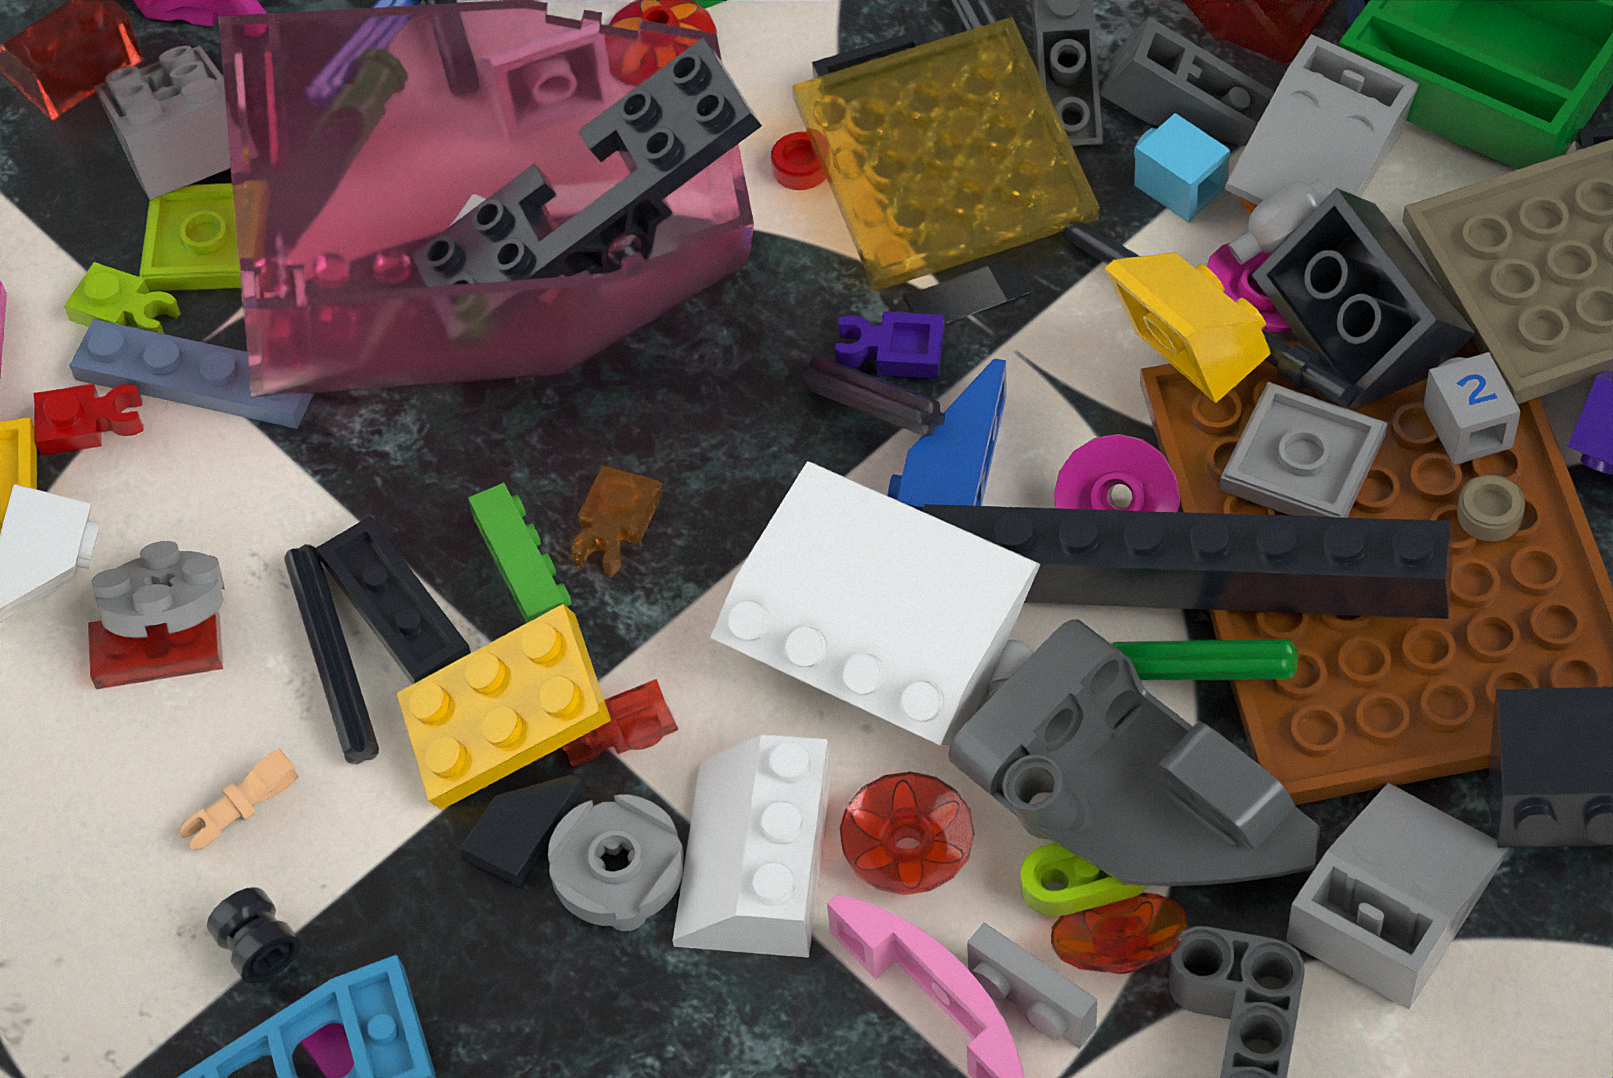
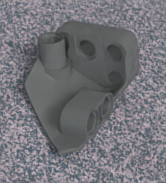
M1079 619L1065 622L1056 629L961 728L950 746L948 754L950 762L1017 816L1029 834L1037 838L1052 840L1124 884L1186 886L1242 882L1313 870L1318 865L1320 827L1314 820L1295 807L1290 794L1284 786L1265 768L1207 724L1198 721L1192 726L1150 694L1143 686L1131 660ZM1038 793H1051L1043 802L1029 804Z

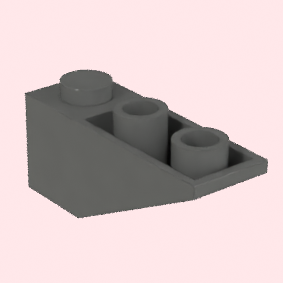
M1031 0L1034 53L1044 149L1103 145L1093 0Z

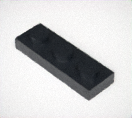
M371 516L316 547L322 564L412 684L471 653L468 643Z

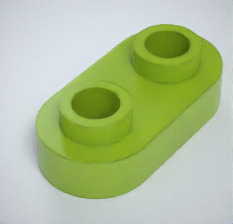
M1057 843L1038 847L1029 853L1024 859L1020 871L1021 893L1026 904L1035 912L1050 917L1066 916L1129 899L1141 894L1149 887V885L1124 884ZM1051 882H1059L1065 885L1066 888L1059 891H1050L1045 889L1044 886Z

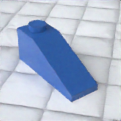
M993 358L943 412L945 414L944 424L937 426L933 435L926 437L922 435L908 450L903 474H892L887 496L920 511H923L924 504L982 506L1006 399V360Z

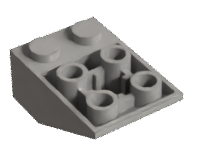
M1311 34L1288 67L1227 180L1224 189L1259 205L1268 196L1291 182L1300 181L1309 185L1320 179L1331 193L1338 188L1361 198L1401 135L1420 83Z
M191 46L172 48L160 55L159 62L140 69L136 66L120 68L110 73L105 78L106 82L94 86L135 175L149 200L259 157L235 93L201 46L191 48Z
M1387 783L1326 851L1293 901L1287 942L1403 1007L1410 1009L1507 855L1509 848H1498L1496 840Z

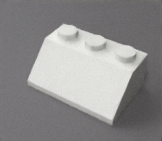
M760 734L700 762L673 935L674 947L809 958L832 781L828 739Z

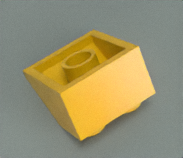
M1176 252L1116 259L1105 267V271L1135 334L1215 403L1271 354L1262 329L1266 326L1262 315L1246 299L1241 297L1235 302L1224 293L1225 288L1221 281L1204 264L1200 263L1194 268Z

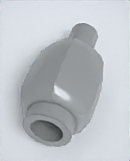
M1320 179L1309 185L1304 182L1294 181L1280 188L1253 210L1249 217L1248 232L1228 244L1231 253L1241 265L1261 252L1271 255L1331 192Z

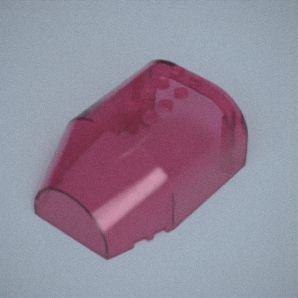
M499 0L218 16L251 398L565 374L743 267L748 260L754 220L739 144L665 198L673 214L657 225L653 251L649 259L645 261L640 252L622 258V268L609 274L590 275L588 270L569 277L427 287L411 256L451 226L473 193L487 199L533 164L547 176L557 194L545 205L557 227H560L631 174L618 151L600 162L588 149L578 130L703 37L722 61L718 38L715 33L641 20L639 31L603 25L601 12L585 9L582 21L549 15L548 3L536 0ZM625 235L615 240L610 245L608 251H619L626 248L633 241L635 235Z

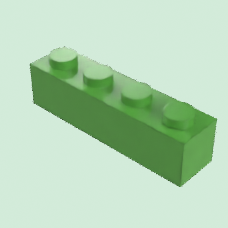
M502 483L468 497L473 519L525 623L540 617L562 604L566 607L572 605L565 585L563 583L556 585L552 577L556 575V570L549 554L541 555L537 548L541 545V541L534 525L531 523L526 526L522 518L526 516V512L518 494L511 496L505 483Z

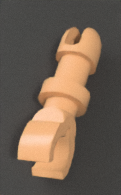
M280 748L274 750L253 767L245 776L244 781L237 786L230 782L221 789L223 797L207 809L203 810L201 808L187 818L180 828V836L187 838L198 832L189 842V847L194 850L205 848L222 835L220 831L237 818L241 817L246 821L254 815L256 811L253 806L258 802L266 801L278 795L293 784L299 777L294 771L295 766Z

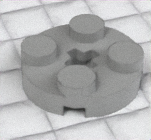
M173 541L151 543L140 551V558L129 561L116 569L100 572L92 579V586L103 627L114 634L125 637H148L145 626L166 623L169 634L185 630L212 616L224 601L221 589L225 590L218 558L200 552L179 551L178 545Z
M629 794L614 795V802H603L593 806V801L590 800L572 809L559 822L551 836L548 858L552 885L561 903L580 919L596 925L612 926L620 931H632L639 928L647 917L660 911L676 893L683 876L684 854L682 844L670 816L658 805L647 799ZM622 848L630 851L628 854L630 865L614 872L605 870L604 861L600 858L605 852L610 855H617Z

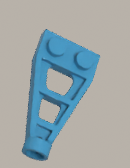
M394 955L330 979L177 1078H228L234 1071L264 1056H271L273 1058L278 1078H298L292 1059L294 1049L303 1039L331 1023H338L345 1027L354 1060L352 1070L342 1078H436L404 966L398 956Z

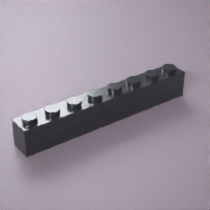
M924 504L923 512L1040 563L1024 601L1025 603L1449 619L1453 564L1450 521Z

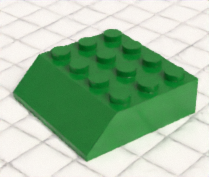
M1370 0L1340 40L1339 47L1420 83L1407 116V122L1518 170L1565 155L1576 140L1578 129L1584 128L1612 87L1613 0Z

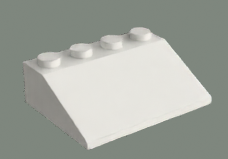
M807 461L736 575L710 638L940 746H951L957 733L979 709L1040 563Z

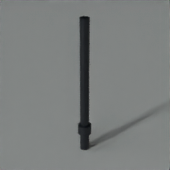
M1078 218L1071 219L1064 228L1063 237L1107 265L1116 259L1140 257ZM1262 330L1271 352L1265 361L1277 368L1279 377L1299 389L1309 387L1340 407H1345L1351 402L1356 392V386L1322 366L1321 358L1299 344L1290 347Z

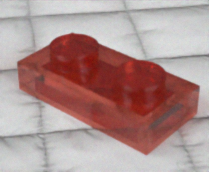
M218 610L201 623L170 634L168 633L166 623L145 626L148 637L133 638L120 636L105 629L101 621L88 622L90 678L96 690L223 669L221 626Z

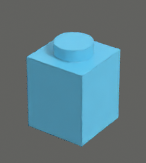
M1176 113L1157 129L1151 128L1146 131L1136 144L1134 150V186L1185 221L1190 222L1225 190L1224 188L1228 180L1230 149Z

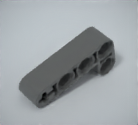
M1195 926L1184 930L1175 939L1171 948L1169 991L1174 1001L1183 1009L1198 1014L1230 1019L1220 1078H1287L1304 980V961L1300 953L1289 943L1268 937L1208 926ZM1195 963H1204L1214 968L1217 972L1210 976H1196L1185 968ZM1263 976H1273L1283 981L1286 986L1278 990H1269L1261 987L1255 980ZM1251 1039H1263L1269 1041L1276 1049L1266 1054H1258L1250 1051L1243 1043Z

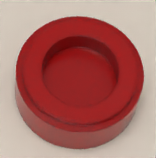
M794 132L780 138L771 150L774 178L782 186L792 190H807L820 185L830 172V155L826 142L821 137L809 132Z

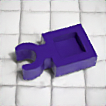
M883 311L881 326L870 325L867 320L859 316L849 315L839 318V337L858 341L852 344L836 343V362L848 367H858L869 360L877 361V375L939 379L944 338V315Z

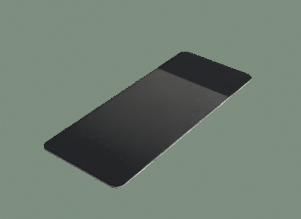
M1007 258L909 294L907 300L915 313L944 315V324L1028 294L1030 288L1014 260Z

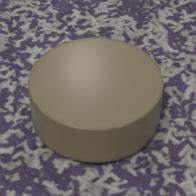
M1496 475L1479 476L1470 480L1461 490L1457 507V518L1461 527L1469 535L1483 541L1504 540L1512 536L1519 529L1524 514L1525 499L1519 487L1512 481Z

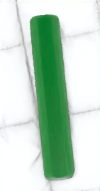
M1289 639L1119 641L1111 643L1131 660L1140 680L1289 679L1295 676L1297 672L1298 651Z

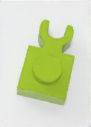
M96 262L91 265L64 305L70 321L87 327L90 326L93 319L124 326L131 325L138 329L164 334L161 323L153 318L158 315H168L177 319L181 314L176 299L172 295L161 291L150 292L144 278Z

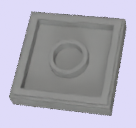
M1267 382L1220 477L1219 490L1291 516L1348 517L1386 436L1387 422Z

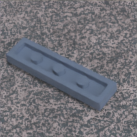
M96 319L92 320L69 365L74 379L77 381L109 388L126 384L136 385L141 395L298 429L320 381L315 366Z

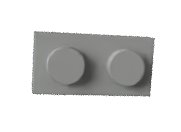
M985 922L968 940V970L992 999L997 1001H1003L1005 998L1026 1012L1031 1024L1042 1034L1054 1040H1059L1063 1037L1079 1049L1096 1030L1097 998Z

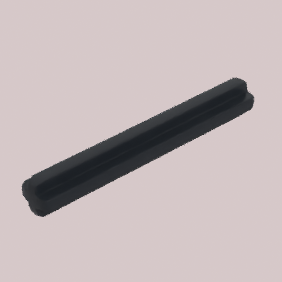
M304 544L300 548H292L286 552L284 561L345 760L350 764H359L364 760H373L378 755L380 749L317 549L310 544Z

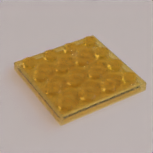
M1013 17L792 85L793 100L874 292L1062 232L1066 224L1072 221L1081 220L1087 224L1099 218L1100 207Z

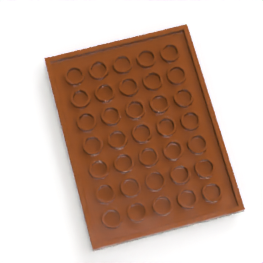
M1470 338L1450 359L1457 357L1467 359L1480 355V352ZM1299 339L1284 342L1290 347L1295 344L1303 346ZM1265 360L1217 403L1211 400L1170 363L1142 368L1140 372V385L1160 452L1165 456L1177 476L1180 494L1178 512L1291 516L1219 490L1220 477L1267 382L1334 405L1337 404L1309 387L1299 389L1278 376L1277 368ZM1428 378L1359 408L1343 407L1387 422L1386 436L1348 518L1450 521L1453 564L1449 619L1208 610L1217 640L1289 639L1293 642L1294 647L1297 648V672L1295 676L1289 679H1229L1253 760L1271 773L1290 794L1294 805L1381 789L1387 783L1397 786L1489 768L1496 689L1613 687V587L1540 397L1517 404L1521 412L1513 448L1457 465L1452 464L1423 408ZM1484 475H1496L1512 481L1519 487L1525 499V509L1521 525L1516 533L1500 541H1483L1469 535L1461 527L1457 518V507L1461 490L1470 480Z

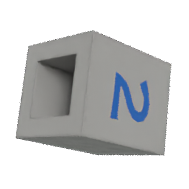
M1489 352L1467 359L1462 357L1453 358L1436 368L1429 369L1423 408L1453 465L1513 448L1521 411Z

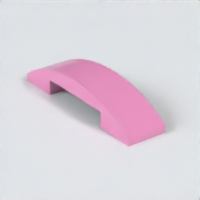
M838 894L827 902L830 934L875 979L893 964L897 963L972 1039L967 1044V1068L971 1078H1024L1015 1042L1005 1020L979 981L949 950L917 926L881 907Z

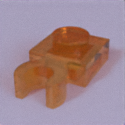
M602 465L579 512L581 528L585 530L581 531L572 543V555L576 567L582 568L590 553L604 551L606 553L602 563L605 575L612 577L617 573L622 564L621 541L625 540L640 544L663 495L659 480Z

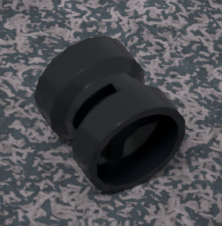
M258 887L242 889L224 899L213 910L206 926L218 946L232 952L231 963L243 981L250 984L261 983L282 972L293 962L299 953L301 945L299 938L288 923L276 920V908L265 891Z

